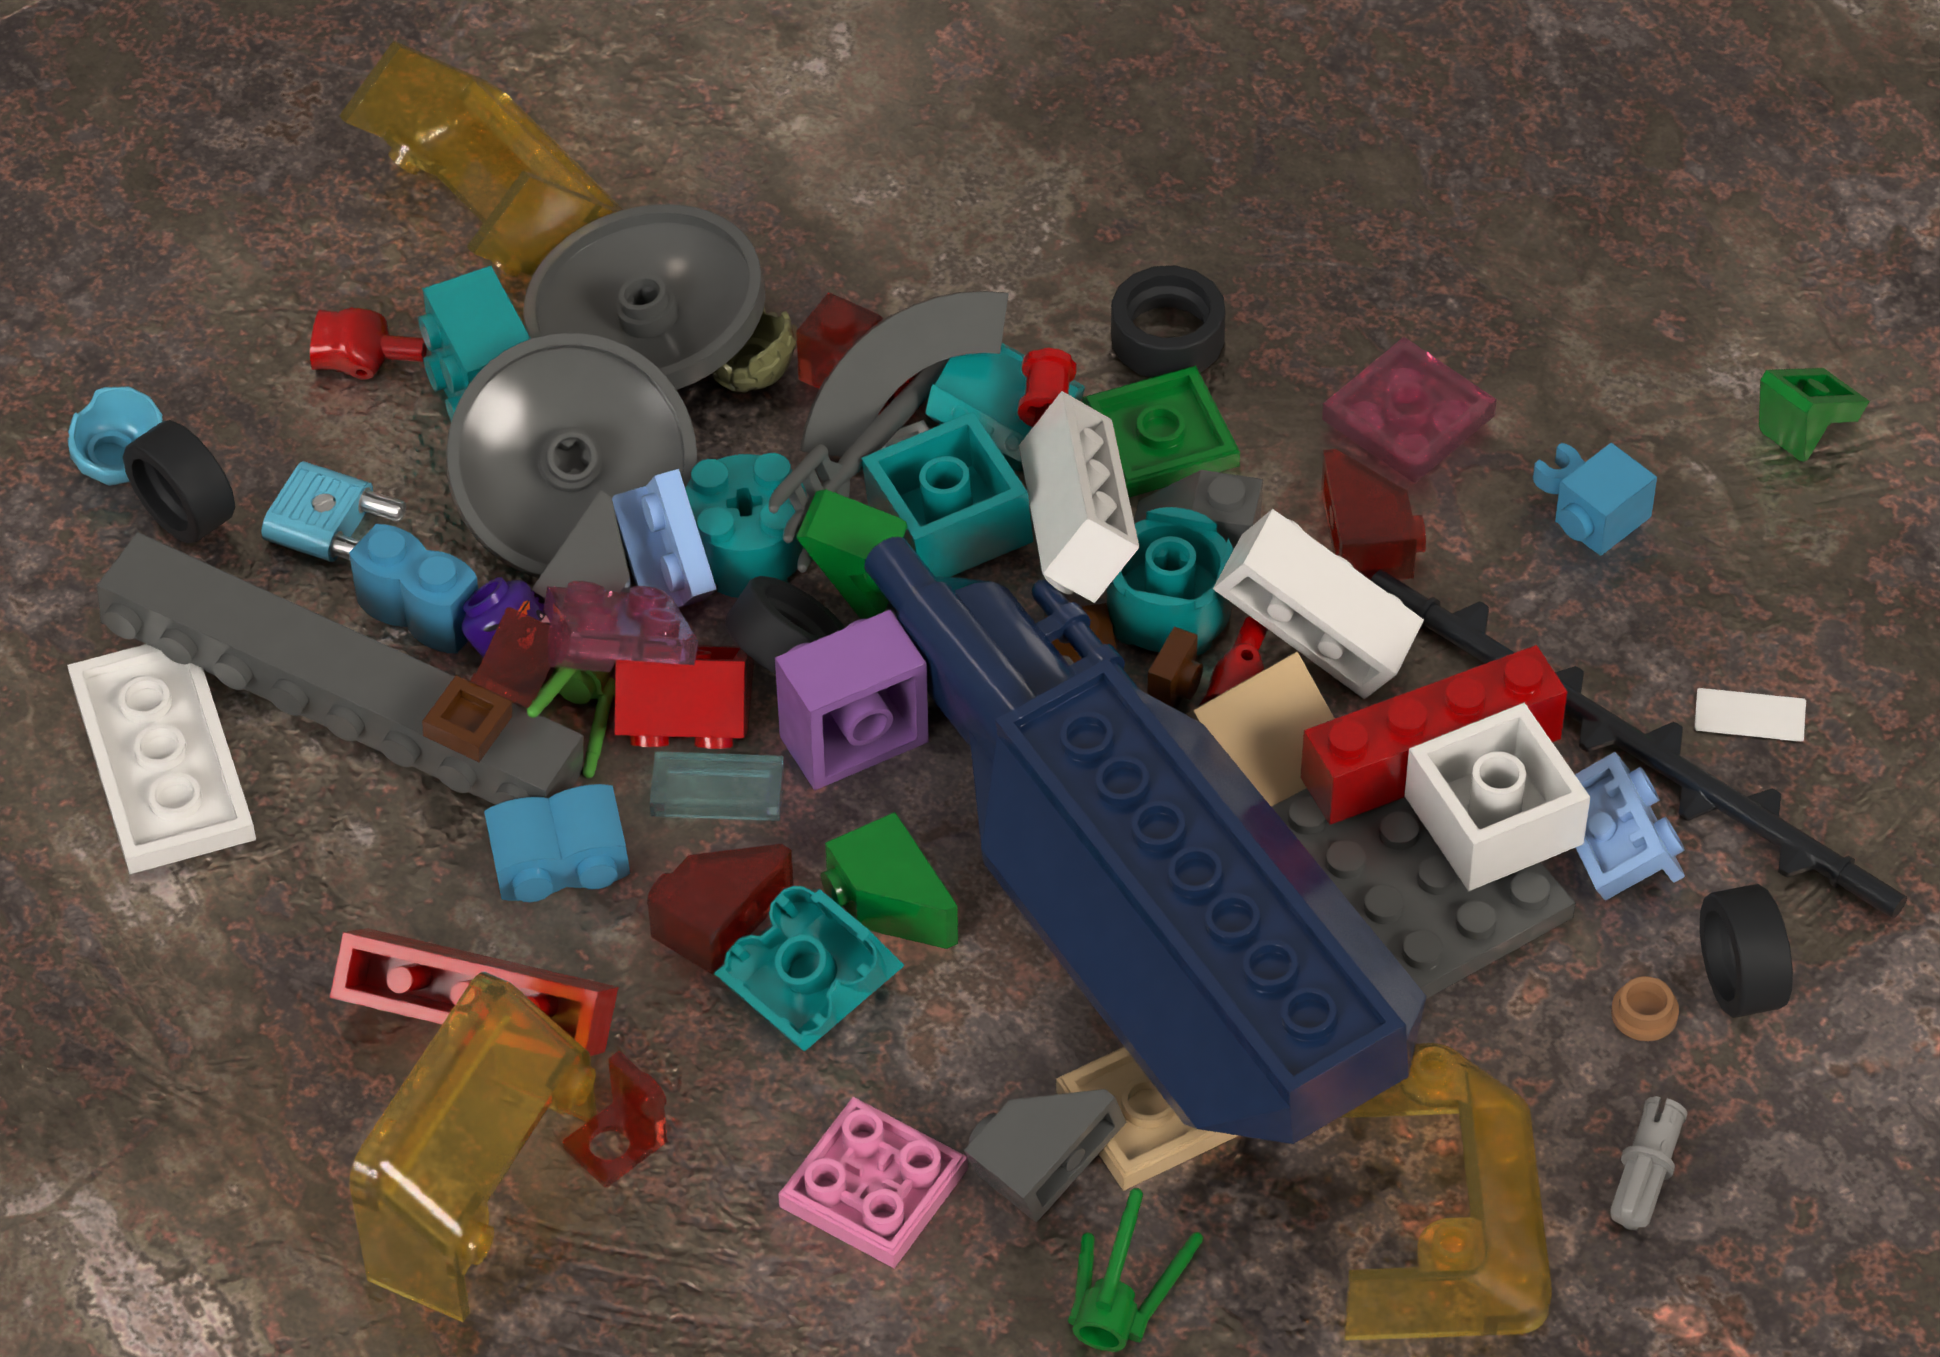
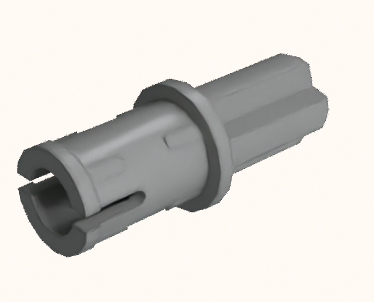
M1649 1097L1645 1101L1644 1112L1633 1144L1626 1147L1621 1155V1162L1625 1168L1610 1209V1215L1613 1221L1623 1224L1629 1230H1637L1639 1227L1649 1225L1663 1181L1671 1178L1675 1170V1164L1671 1158L1688 1113L1680 1103L1669 1098L1666 1099L1663 1113L1658 1112L1661 1097Z

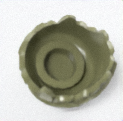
M765 308L763 309L760 321L747 343L725 365L712 373L713 378L721 386L734 392L747 393L751 390L769 387L780 380L790 365L799 338L797 326L791 323L787 311L781 312V316H778L776 312L766 313Z

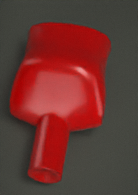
M350 307L341 311L319 309L317 312L310 343V364L312 370H333L358 379L368 380L377 374L385 359L424 362V357L427 356V346L423 338L389 335L385 317L376 311Z
M1251 616L1245 618L1232 649L1215 665L1210 676L1206 696L1199 706L1264 670L1259 649L1268 629Z

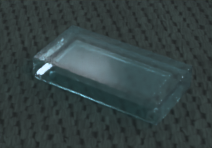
M655 751L650 794L651 817L780 821L785 770L784 756Z

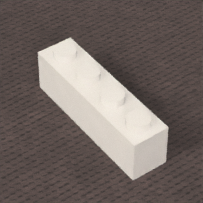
M1061 391L1020 443L1019 449L1042 574L1057 590L1065 594H1073L1075 592L1095 603L1139 549V543L1112 419Z

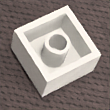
M1525 703L1409 748L1405 798L1468 891L1584 844L1590 796Z

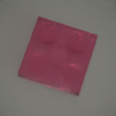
M1403 337L1323 403L1322 420L1415 484L1495 416L1497 399Z

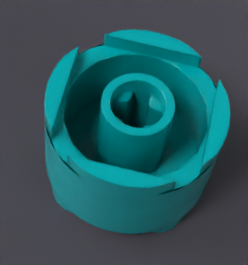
M766 453L763 455L738 454L718 460L706 459L697 463L691 471V479L685 490L714 582L717 585V592L738 598L749 581L760 575L774 577L788 583L787 578L798 569V559L804 547L797 540V534L791 543H786L783 539L785 525L795 513V509L789 498L780 506L777 513H771L768 507L773 491L792 472L789 460L778 453ZM802 483L801 486L807 496L806 489Z
M1163 507L1147 511L1146 519L1134 524L1139 549L1107 587L1106 603L1110 621L1113 625V633L1122 643L1160 652L1175 626L1197 634V655L1203 654L1210 649L1212 640L1224 630L1231 616L1232 603L1213 588L1234 548L1229 538L1226 542L1216 531L1217 524L1199 512L1177 507Z

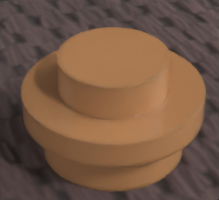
M1642 976L1631 979L1616 992L1612 1001L1611 1016L1615 1026L1624 1035L1639 1041H1655L1664 1038L1673 1031L1678 1021L1679 1005L1667 984L1654 977Z

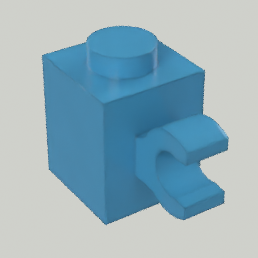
M1612 442L1586 462L1572 446L1565 443L1559 444L1556 448L1555 463L1562 469L1550 468L1541 460L1534 463L1533 481L1536 486L1544 492L1558 494L1555 522L1562 527L1570 538L1583 542L1600 556L1652 517L1657 476Z

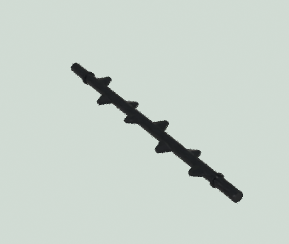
M1382 569L1378 570L1371 578L1373 583L1384 591L1398 597L1406 607L1424 619L1420 627L1421 629L1426 627L1483 663L1515 653L1486 635L1489 607L1483 602L1479 601L1451 613L1441 607L1440 601L1435 597H1425ZM1574 666L1555 672L1567 690L1565 714L1582 724L1579 747L1582 750L1590 752L1614 744L1682 787L1679 815L1685 820L1690 821L1714 809H1718L1781 849L1778 872L1788 878L1814 869L1830 879L1831 886L1835 888L1843 887L1892 919L1901 912L1907 901V896L1854 864L1855 859L1848 855L1844 858L1780 818V792L1772 788L1746 797L1680 755L1683 727L1673 721L1645 734L1581 694L1584 676L1582 669Z

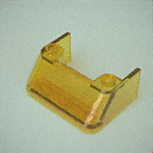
M393 41L339 115L345 123L382 137L392 148L388 156L407 172L417 175L420 170L436 175L483 223L467 245V248L473 254L491 260L494 265L512 277H517L520 272L534 275L544 258L566 237L594 220L622 210L503 91L484 79L399 42Z
M481 972L470 982L363 1142L354 1160L349 1180L367 1281L461 1322H464L470 1313L464 1275L471 1264L477 1266L485 1259L494 1239V1227L489 1225L487 1202L543 1115L549 1109L558 1114L567 1113L591 1123L597 1114L594 1092L596 1071L591 1067L589 1052L507 980L487 972Z
M1417 1043L1408 1078L1339 1117L1459 1114L1470 1217L1440 1219L1429 1224L1422 1231L1417 1245L1418 1267L1349 1270L1344 1319L1345 1341L1524 1334L1539 1328L1548 1317L1552 1286L1529 1106L1517 1092L1449 1046L1438 1043Z

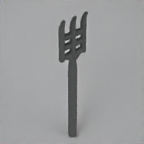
M950 358L937 362L918 372L844 452L838 463L830 460L826 446L818 444L777 486L769 500V511L773 514L777 513L780 506L788 498L795 509V513L788 520L783 531V539L786 543H791L794 536L799 532L816 491L827 489L849 498L850 479L863 469L861 458L881 450L928 399L932 384H936ZM815 469L817 470V472H818V474H819V476H820V478H821V480H822V482H823L822 484H821V482H820V480H819V478H818V476H817V474H816V472H815ZM802 483H803V485H804V487H805V489H806V492H807L809 498H807V496H806V494H805V492H804V490H803V488H802V486H801ZM805 548L802 550L797 564L798 570L801 573L806 572L808 566L814 561Z

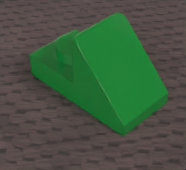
M1825 368L1766 370L1760 380L1759 429L1765 436L1799 461L1805 462L1809 459L1826 428L1831 423L1858 422L1870 401Z
M830 490L816 491L796 536L797 540L860 619H868L885 611L889 600L867 574L864 568L865 560L870 551L883 540L891 537L903 538L907 529V523L897 516Z

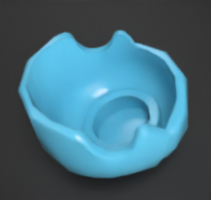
M130 386L97 389L89 404L79 413H74L68 431L70 458L82 474L108 486L130 482L123 462L125 447L162 422V413L150 396Z

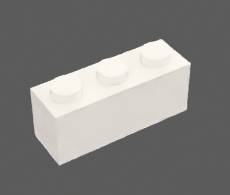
M1274 509L1270 510L1241 535L1213 588L1363 699H1366L1397 675L1424 621L1423 618L1406 607L1398 597L1384 591L1354 569L1346 559L1335 555L1305 533L1297 523L1286 519Z

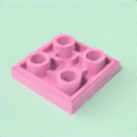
M852 1097L778 1194L779 1207L886 1265L895 1268L968 1170V1157L863 1101Z

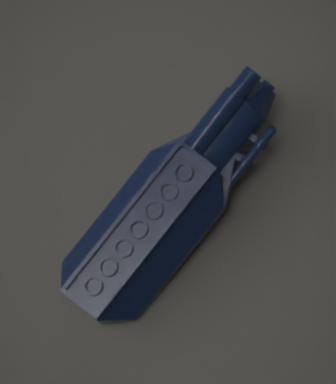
M891 537L883 540L870 551L865 560L864 568L896 609L897 620L925 660L927 665V693L971 748L984 865L1183 1124L1200 1130L1295 1144L1409 1077L1427 996L1204 724L1141 691L1125 672V661L1112 645L1103 644L1090 629L1091 620L1082 607L1076 602H1068L1064 595L1046 579L1038 580L1032 587L1031 594L1034 600L1048 616L1035 623L1009 589L998 583L945 576L935 577L906 539L902 537ZM1058 639L1064 644L1070 643L1082 659L1069 665L1051 642Z

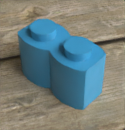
M375 524L349 552L358 604L367 614L378 621L393 626L407 627L415 639L431 649L445 653H458L468 642V639L462 632V623L467 614L463 606L468 598L479 589L475 572L465 562L453 555L440 551L426 550L415 536L401 528L386 524Z
M592 784L578 786L559 792L550 798L525 797L513 799L494 805L484 811L502 900L536 902L565 887L601 889L630 874L627 849L613 785Z

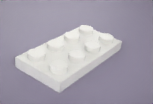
M148 644L67 665L129 875L256 840L251 815L203 668L192 663L186 665L176 663L166 657L161 650Z

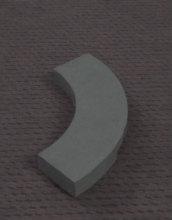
M969 291L932 297L890 315L870 328L852 344V347L838 361L829 376L823 381L812 403L804 426L800 451L809 453L816 445L823 444L828 449V455L842 457L844 452L877 418L879 412L894 392L921 370L955 356L976 353L1000 354L1009 293Z

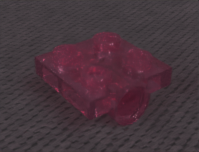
M587 581L569 582L567 588L547 586L544 612L550 621L548 660L551 667L610 672L614 666L615 659L683 665L695 664L698 640L673 598L668 596L663 590L648 586H635L630 588L629 593L606 591L601 585Z

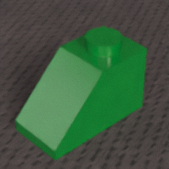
M895 812L825 843L827 870L821 873L824 891L841 907L844 906L846 911L868 930L944 949L958 944V905Z

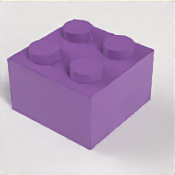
M891 609L868 619L856 620L840 631L811 643L796 645L787 653L775 657L780 738L814 791L929 742L927 665Z

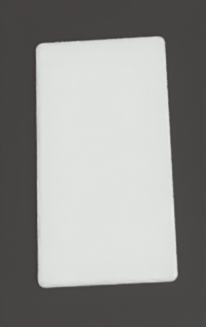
M1698 688L1695 730L1802 742L1804 741L1806 700L1803 698Z

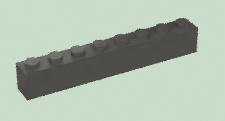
M139 532L135 534L97 584L101 623L106 625L116 635L125 639L134 638L161 650L166 657L176 663L183 665L191 663L199 666L204 671L215 675L230 688L250 691L271 701L278 709L289 715H302L326 726L334 735L343 740H356L384 753L389 760L403 767L413 766L439 778L443 784L456 792H469L495 805L525 797L550 798L559 792L572 788L582 774L583 734L541 715L531 718L527 714V709L512 703V718L480 762L424 737L423 719L455 676Z

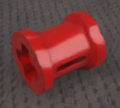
M1044 348L1032 350L1023 358L1021 371L1027 379L1025 395L1020 398L1017 413L1026 425L1034 427L1061 391L1069 394V383L1075 378L1077 364L1072 360L1069 353L1060 349Z

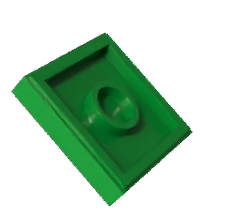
M1196 366L1082 397V403L1112 419L1129 498L1165 488L1199 470L1222 472L1240 466V450Z

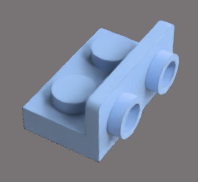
M679 469L655 475L646 486L616 494L612 497L620 537L646 615L653 616L704 601L717 590Z
M1613 752L1575 774L1590 796L1584 844L1576 847V850L1596 891L1605 901L1661 869L1665 871L1673 883L1685 877L1676 858V855L1685 851L1684 846L1667 817L1657 820L1651 805L1660 801L1641 767L1631 772L1618 754Z

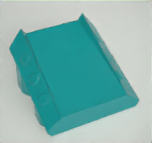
M1002 343L1000 354L976 353L951 357L936 384L931 386L925 414L939 426L974 411L1011 468L1015 471H1023L1019 445L1033 428L1026 425L1017 413L1020 398L1025 395L1027 379L1021 371L1025 354ZM1075 380L1069 383L1068 395L1081 401L1085 386Z
M792 886L782 890L771 903L769 910L771 924L757 936L748 935L739 938L727 951L724 964L713 973L779 1032L805 1052L905 965L870 930L821 889L813 888L809 890L803 886Z

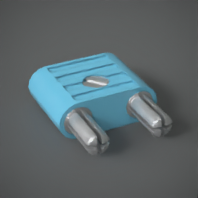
M302 461L297 465L266 513L261 535L263 540L330 562L335 561L338 556L350 560L349 552L360 541L351 538L366 512L399 522L405 515L406 503L373 492V485L370 482Z

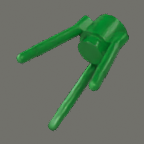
M1133 1188L1129 1193L1105 1276L1102 1279H1098L1094 1287L1091 1286L1095 1237L1092 1233L1086 1232L1081 1238L1075 1301L1068 1322L1073 1325V1334L1078 1340L1102 1351L1117 1352L1123 1350L1128 1339L1133 1342L1142 1341L1149 1319L1203 1242V1235L1199 1232H1193L1183 1247L1179 1249L1140 1307L1137 1308V1304L1134 1302V1290L1119 1280L1143 1198V1191L1140 1188Z

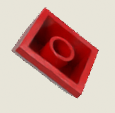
M628 643L616 657L615 735L631 736L630 744L639 747L668 746L669 737H695V747L724 749L733 747V738H744L749 730L754 660L739 646Z

